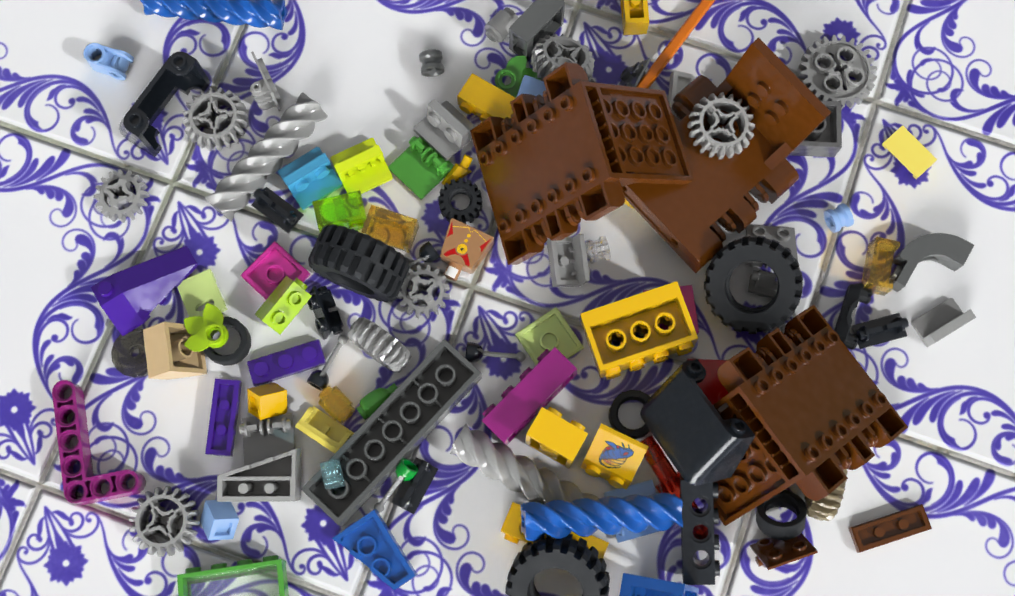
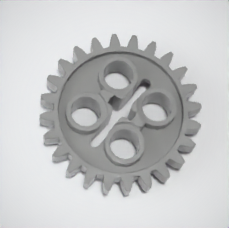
M833 35L829 41L824 36L821 43L816 40L812 47L809 46L807 48L806 54H803L802 62L798 67L801 70L798 78L805 79L802 82L821 101H840L841 110H843L845 104L851 109L855 103L859 105L863 98L866 99L870 94L869 91H872L875 86L873 82H875L877 76L873 73H875L877 67L870 66L875 58H867L870 50L862 51L863 43L855 46V38L846 42L845 35L842 36L840 41L837 40L836 35ZM840 56L846 57L848 61L842 60ZM818 63H823L826 68H821ZM849 77H854L857 82L851 81ZM827 84H832L835 89H830Z

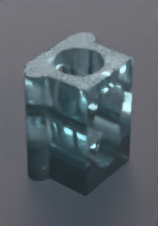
M334 459L320 463L325 489L331 490L345 486L340 460Z

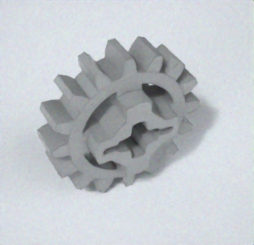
M119 169L117 175L109 172V179L101 178L103 185H96L95 188L100 193L95 194L94 198L99 201L95 205L99 210H102L101 213L105 217L109 216L114 222L119 218L122 223H125L128 216L135 220L134 213L136 212L142 215L143 212L140 207L148 206L144 198L150 197V194L144 191L148 186L142 182L143 179L138 174L134 176L133 172L128 170L125 175ZM133 185H134L135 188H136V195L133 193V191H134ZM107 197L110 198V202H109V204L111 205L110 207H109L108 202H107Z
M417 265V271L415 272L409 269V276L405 278L400 289L402 292H399L397 299L402 300L400 302L401 308L408 306L407 314L410 315L414 311L418 319L421 314H425L426 318L429 319L430 312L439 315L438 307L445 309L446 304L443 300L450 299V295L445 293L450 290L449 284H443L447 280L446 276L439 277L440 270L438 268L431 272L430 265H427L425 270H422L421 266ZM420 277H428L431 279L425 280L421 279ZM411 282H412V284H413L412 291H410V292L408 293V295H407L408 287H409V285H410ZM440 288L439 296L435 301L434 293ZM419 289L427 290L428 294L424 296L419 292ZM416 304H425L426 307H419Z

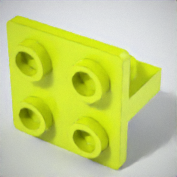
M369 138L330 157L350 199L393 179L383 153L374 138Z

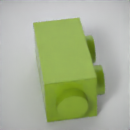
M286 276L255 315L278 334H281L312 297L305 291L308 286L297 277L293 281Z

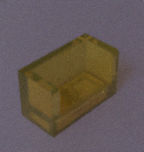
M371 205L361 232L384 242L388 246L410 253L419 229V223L415 218Z
M876 237L868 244L861 283H863L864 288L872 290L873 294L885 296L893 289V284L889 283L894 252L900 247L899 241Z

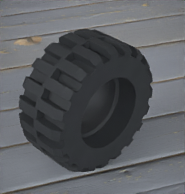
M335 224L327 225L321 229L308 258L309 267L316 273H319L320 276L354 293L381 302H392L397 298L410 269L408 259L393 247L357 230Z
M746 236L728 243L712 258L705 273V299L707 304H710L713 315L715 317L718 316L722 320L721 323L726 327L729 325L734 328V331L740 333L742 331H747L749 334H757V332L761 331L766 333L775 327L783 325L794 314L802 295L803 276L797 259L793 257L787 247L780 245V242L763 236ZM748 261L762 262L775 273L778 288L775 297L768 304L758 308L743 306L733 297L730 291V277L735 268L742 263Z
M569 534L562 539H555L551 536L545 539L543 536L539 540L533 541V543L528 542L523 546L521 552H518L507 577L505 593L509 596H541L534 584L535 575L545 569L559 568L570 572L578 579L583 589L582 596H608L610 577L609 572L606 571L607 565L604 559H598L599 552L594 546L590 549L586 547V540L580 537L576 541L572 539L573 534Z

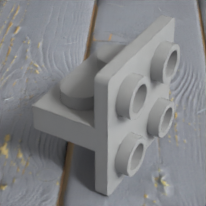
M434 99L428 104L426 117L414 126L413 131L445 161H448L472 140L470 130L476 126L448 101L440 104Z

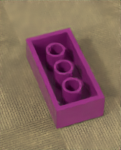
M555 347L551 351L546 349L537 358L538 364L533 369L528 367L519 376L520 382L515 387L510 385L501 394L502 400L497 405L491 404L483 412L485 418L482 422L505 445H508L538 415L542 407L545 408L577 375V368Z

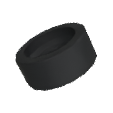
M228 316L224 317L223 325L238 331L241 337L239 348L230 355H220L211 347L203 350L204 354L212 361L223 366L241 362L248 355L251 348V336L248 329L237 319Z
M628 390L619 394L609 409L611 427L633 439L647 435L650 430L646 424L638 429L624 427L619 420L618 410L624 402L629 400H637L644 405L650 396L640 390Z
M783 490L757 506L756 522L758 528L765 535L773 539H793L800 535L805 528L807 507L799 495ZM774 507H784L793 511L797 518L790 522H778L769 518L766 515V511Z

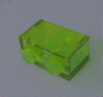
M360 190L312 201L320 232L323 227L332 224L354 230H361L365 225H369Z

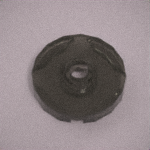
M136 328L124 336L120 335L114 342L111 351L112 362L116 369L125 376L132 378L148 376L143 329ZM135 349H139L137 356L132 354Z

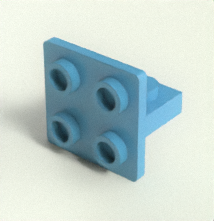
M319 147L312 149L278 170L279 175L302 210L307 209L343 186L325 153H322Z

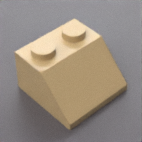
M162 322L143 329L148 378L169 380L207 374L204 351L194 352L184 346L187 339L191 336L184 324Z

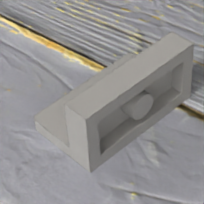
M949 298L913 320L911 325L924 344L929 347L972 321L976 316L971 309L963 313L954 299Z

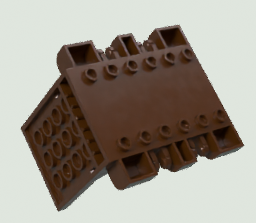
M757 38L749 46L726 79L718 87L707 77L699 75L676 94L673 99L672 109L681 121L675 115H673L694 181L687 185L633 183L622 187L625 199L695 273L703 268L723 248L722 242L726 240V235L715 222H718L730 233L737 231L740 234L756 219V211L759 210L757 201L749 192L762 203L769 201L773 204L798 181V172L786 158L832 113L760 38ZM724 92L725 98L733 94V101L737 102L738 99H742L740 105L742 107L749 106L746 114H754V118L750 122L755 124V128L751 131L754 133V136L751 140H748L750 144L747 148H743V151L738 155L734 153L732 158H728L725 154L723 159L719 160L717 153L712 158H709L708 150L700 153L702 146L700 144L693 146L696 137H689L692 129L687 128V124L689 121H692L689 119V114L694 112V105L700 104V100L703 97L708 99L709 95L713 93L718 97L720 93ZM720 110L722 113L729 114L726 111ZM704 114L703 125L707 131L710 125L707 121L708 117ZM735 121L733 123V128L736 131L734 134L738 137L739 128ZM721 123L720 125L717 124L715 129H717L718 127L722 128L723 126L725 128L727 123H725L724 125ZM713 138L716 141L722 142L719 138Z
M565 62L543 78L546 90L543 91V96L540 94L537 96L521 94L510 102L513 111L511 118L506 117L503 119L490 116L470 130L508 265H518L542 252L547 238L551 241H558L572 235L578 230L581 218L586 221H596L623 206L625 202L623 186L633 183L687 185L694 181L665 90L589 82L585 70L580 65Z
M814 305L791 319L785 325L784 334L777 328L757 343L756 353H753L750 347H747L718 368L719 381L729 394L713 406L724 420L729 418L743 420L755 434V438L732 477L715 481L718 483V498H713V508H718L719 519L724 526H727L796 483L807 498L813 501L821 500L848 479L843 472L844 469L855 470L875 456L870 447L881 448L893 441L908 428L886 396L878 389L841 341L839 335L831 328Z

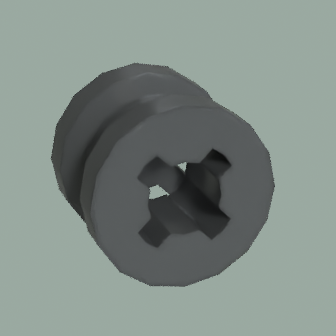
M431 49L419 54V60L423 65L421 67V74L423 76L435 77L444 73V65L441 63L443 57L440 50Z

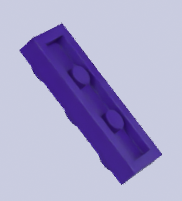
M319 339L247 361L252 383L255 387L326 364Z
M215 379L206 455L233 457L242 386L240 380Z

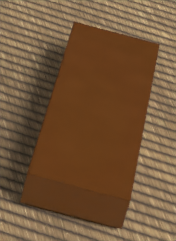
M923 504L849 527L848 529L856 551L860 553L930 530L932 527Z

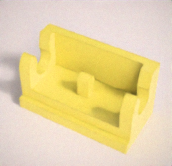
M903 125L882 143V146L889 150L913 174L915 179L937 161Z
M310 406L295 425L298 430L334 454L354 434V432L315 406Z

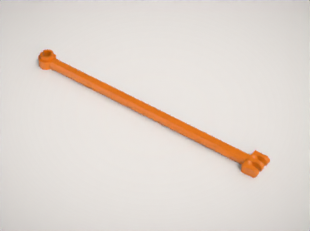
M715 0L700 1L636 87L648 89L651 87Z

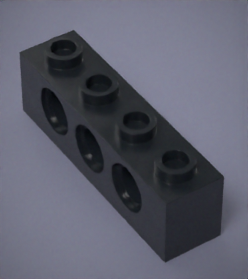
M679 475L680 498L683 501V528L681 527L683 584L715 585V576H720V562L715 560L714 551L719 550V534H714V524H719L718 508H713V498H718V483L711 482L695 486L686 482ZM697 498L706 500V505L701 509L692 506L693 501ZM698 524H703L707 527V530L703 534H696L693 532V528ZM699 550L708 553L707 557L703 560H697L693 556Z

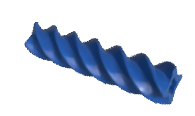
M140 0L144 6L145 15L157 14L167 18L178 16L187 20L202 19L212 23L224 21L232 25L248 24L257 28L270 26L277 30H283L284 20L288 13L285 7V0Z
M655 493L648 497L635 494L624 498L607 496L598 500L580 498L572 502L553 500L546 504L526 502L520 505L521 533H524L526 540L536 541L545 534L555 539H562L571 532L581 537H588L598 529L607 535H614L624 527L633 533H640L649 525L659 531H666L675 523L683 528V501L675 494Z

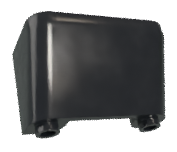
M185 52L173 53L119 124L120 133L128 141L150 155L157 156L162 147L157 143L156 136L160 132L151 126L177 90L188 95L192 89L205 91L211 83L197 59Z
M698 359L683 362L644 403L640 411L642 420L682 478L695 486L732 477L755 438V434L743 420L736 418L724 420L697 383L702 382L706 376V370Z

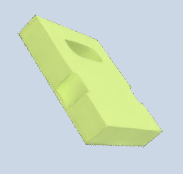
M211 269L183 280L177 287L189 317H203V310L197 311V309L211 301H214V306L221 312L228 310Z

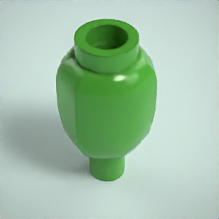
M393 383L387 389L377 388L360 400V405L356 408L363 419L369 418L398 387Z

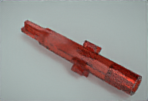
M653 436L646 437L640 442L649 446L644 459L660 482L655 486L659 493L675 494L680 498V473L674 470ZM693 501L692 506L699 509L695 501ZM698 524L693 528V532L696 534H703L707 530V527L703 524Z

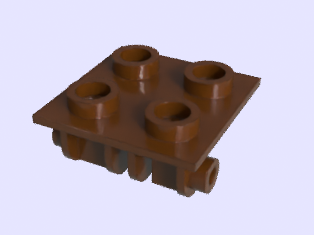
M802 533L788 540L763 538L757 543L750 545V548L757 555L755 561L758 567L763 566L768 570L818 553L817 549Z

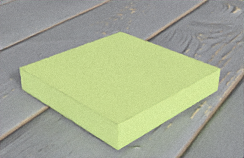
M556 307L515 334L535 365L538 364L537 358L546 349L551 351L555 347L567 359L584 349V346Z

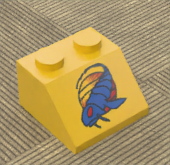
M601 423L580 468L584 469L590 476L601 477L607 480L615 488L627 490L649 446Z

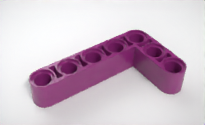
M68 380L57 382L52 389L63 491L67 501L87 505L141 493L146 486V480L139 472L121 470L94 476L83 390L79 385ZM71 387L72 393L65 399L64 393ZM71 412H74L75 418L68 424L67 417ZM77 436L78 443L74 448H71L70 441L73 437ZM80 461L81 468L77 473H74L73 466L76 462ZM134 476L135 484L132 488L128 489L126 481L129 477ZM108 481L110 485L109 490L103 494L101 486L104 482ZM82 486L84 489V494L81 498L78 499L76 497V491L79 487Z

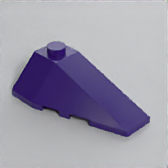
M184 246L114 273L92 286L91 289L104 312L120 334L124 336L144 324L150 318L149 314L158 304L162 305L167 300L165 297L174 287H178L198 267V264L189 248Z

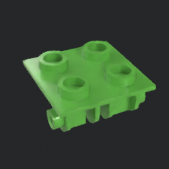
M414 136L409 141L410 146L388 168L422 200L447 176L454 165L449 160L445 161L420 137Z

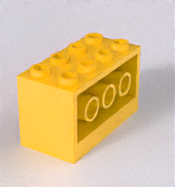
M677 281L580 313L581 324L600 378L606 377L607 380L619 377L621 375L620 372L630 369V372L640 370L645 367V363L651 361L654 364L668 360L669 355L677 353L678 356L692 352V348L695 347L698 340ZM660 324L668 325V330L660 329ZM637 332L645 334L644 338H639L635 335ZM612 341H620V346L611 345Z

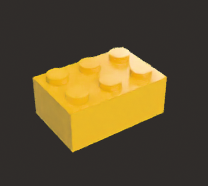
M542 407L526 434L525 444L569 469L585 442L588 433L584 431L585 427L574 420H571L569 423L562 419L563 414L552 407L545 409Z

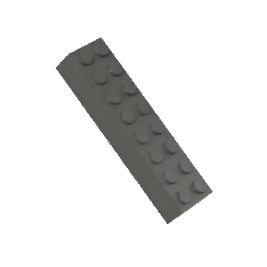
M444 339L301 490L337 525L343 527L391 476L400 460L403 458L407 459L482 379V373Z

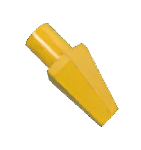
M465 154L461 163H455L441 183L443 185L446 183L451 184L452 179H455V182H457L459 178H463L472 171L469 169L473 158Z

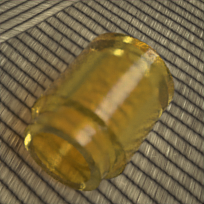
M328 386L319 394L320 400L318 404L334 421L338 420L340 423H343L356 410L352 406L353 402L337 386L333 388Z

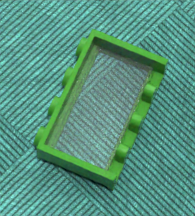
M278 555L263 557V562L253 563V559L237 561V566L227 567V563L211 565V570L201 571V567L185 569V574L177 575L178 596H289L286 561L279 559Z

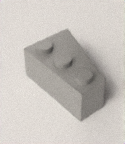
M301 448L217 475V502L300 500Z

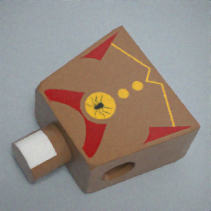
M451 218L440 254L441 260L448 264L443 275L452 281H457L461 271L473 274L492 249L494 237Z

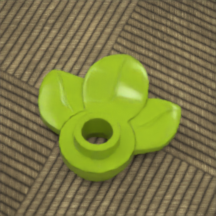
M207 303L203 310V317L193 316L184 319L185 328L191 335L184 344L186 348L194 352H200L208 347H222L227 342L229 332L223 325L224 316L216 306ZM219 332L220 337L217 340H213V335Z

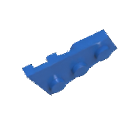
M374 509L332 538L338 544L345 547L352 556L369 567L370 571L393 590L398 589L418 575L377 509Z

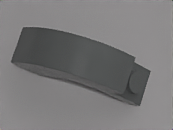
M945 233L927 234L913 240L892 260V263L897 266L890 275L893 281L889 288L896 292L904 288L917 264L923 261L938 262L955 272L965 264L974 244L958 236Z

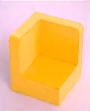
M273 382L247 389L248 412L258 419L263 420L287 413V390Z

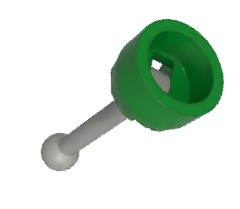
M403 458L396 467L398 478L383 499L374 505V509H377L379 513L384 510L385 503L400 482L409 481L417 474L418 467L412 461Z

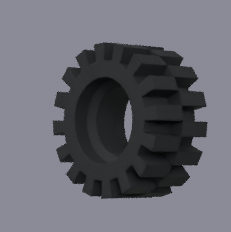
M459 178V181L455 182V179H452L451 184L446 183L444 189L440 190V196H438L439 208L442 216L446 217L448 222H450L451 218H454L466 224L467 221L472 223L475 217H479V212L482 211L481 191L478 190V186L475 183L471 184V180L467 179L464 182L463 178ZM457 194H465L470 199V204L464 210H457L451 205L452 198Z

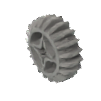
M554 33L552 36L545 35L544 38L539 39L532 50L530 64L533 66L532 71L537 73V78H544L565 62L576 63L585 70L589 80L594 71L595 59L592 58V52L587 51L588 46L581 45V40L575 41L572 36L568 38L564 34L558 36Z
M210 87L207 94L201 90L200 97L192 95L194 102H186L189 110L183 111L186 119L182 120L183 125L186 127L185 133L190 136V140L193 143H197L200 148L206 146L209 151H212L214 146L218 151L222 150V145L230 148L231 141L238 143L237 135L244 136L245 132L242 128L248 127V123L245 121L248 119V114L245 111L246 107L241 102L239 96H234L230 90L225 92L221 87H219L217 92ZM218 105H225L233 111L220 110ZM199 128L211 129L213 134L201 132Z
M724 92L720 93L718 97L714 93L710 94L708 99L703 97L700 100V104L694 105V112L689 114V119L692 120L687 124V128L692 129L689 137H696L693 146L700 144L702 146L700 153L708 150L709 158H712L715 153H717L719 160L723 159L725 154L728 158H732L734 153L738 155L743 151V148H747L750 144L748 140H751L754 136V133L751 131L755 128V124L750 122L754 118V114H746L749 106L742 107L740 105L742 99H738L737 102L733 101V94H730L728 98H725ZM720 110L726 111L729 114L722 113ZM704 114L708 117L707 121L710 125L707 131L703 125ZM735 121L737 122L739 128L738 137H736L734 134L736 132L733 128V123ZM721 123L724 125L725 123H727L725 128L723 126L722 128L718 127L717 129H715L717 124L720 125ZM713 138H719L722 142L716 141Z
M365 317L358 318L351 325L347 333L348 338L358 348L393 372L400 373L412 357L410 351L400 341Z
M165 486L164 490L156 487L154 494L150 491L145 492L147 500L138 498L137 502L141 505L140 508H131L137 514L136 517L129 518V522L135 523V526L129 528V531L138 533L132 540L134 542L141 541L139 548L141 550L148 548L149 555H154L157 551L158 557H164L166 552L169 556H173L175 548L179 552L184 551L182 542L191 545L192 540L188 536H196L198 534L196 530H192L193 525H200V521L193 520V517L200 514L199 510L191 511L195 507L196 502L193 500L187 502L190 497L188 493L181 495V489L179 488L174 489L172 492V487ZM165 500H172L179 508L166 511L159 503ZM151 511L153 515L152 520L147 525V517ZM163 516L169 518V521H166L168 523L167 526L161 525ZM183 517L182 528L178 532L177 522ZM162 531L165 536H169L170 541L159 543L150 535Z

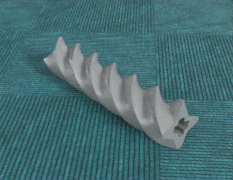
M302 92L296 104L285 110L280 122L273 124L267 130L264 139L251 147L248 157L238 161L231 175L223 178L218 183L215 193L206 196L205 199L219 213L232 222L235 211L244 208L249 203L251 193L264 187L267 175L273 174L281 168L283 157L294 154L298 149L299 140L305 139L313 133L315 122L322 121L328 117L321 109L320 104Z
M467 424L464 425L452 444L453 448L450 454H456L468 466L478 467L488 478L501 480L509 490L523 492L525 497L531 502L546 504L553 500L572 502L580 498L599 499L593 494L582 493L578 486L570 481H559L556 474L551 470L537 468L530 458L523 455H514L511 448L498 442L492 443L485 432L470 430Z

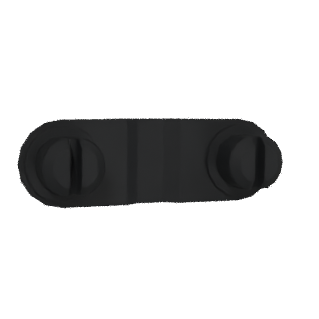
M863 283L850 284L848 286L834 329L845 346L851 350L856 348V342L859 340L857 335L850 333L852 312L857 307L858 302L868 304L873 295L872 290L864 288Z

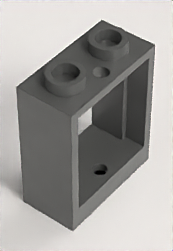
M535 0L509 27V49L517 56H526L528 62L531 59L532 50L539 39L544 38L545 35L552 36L563 25L564 0Z

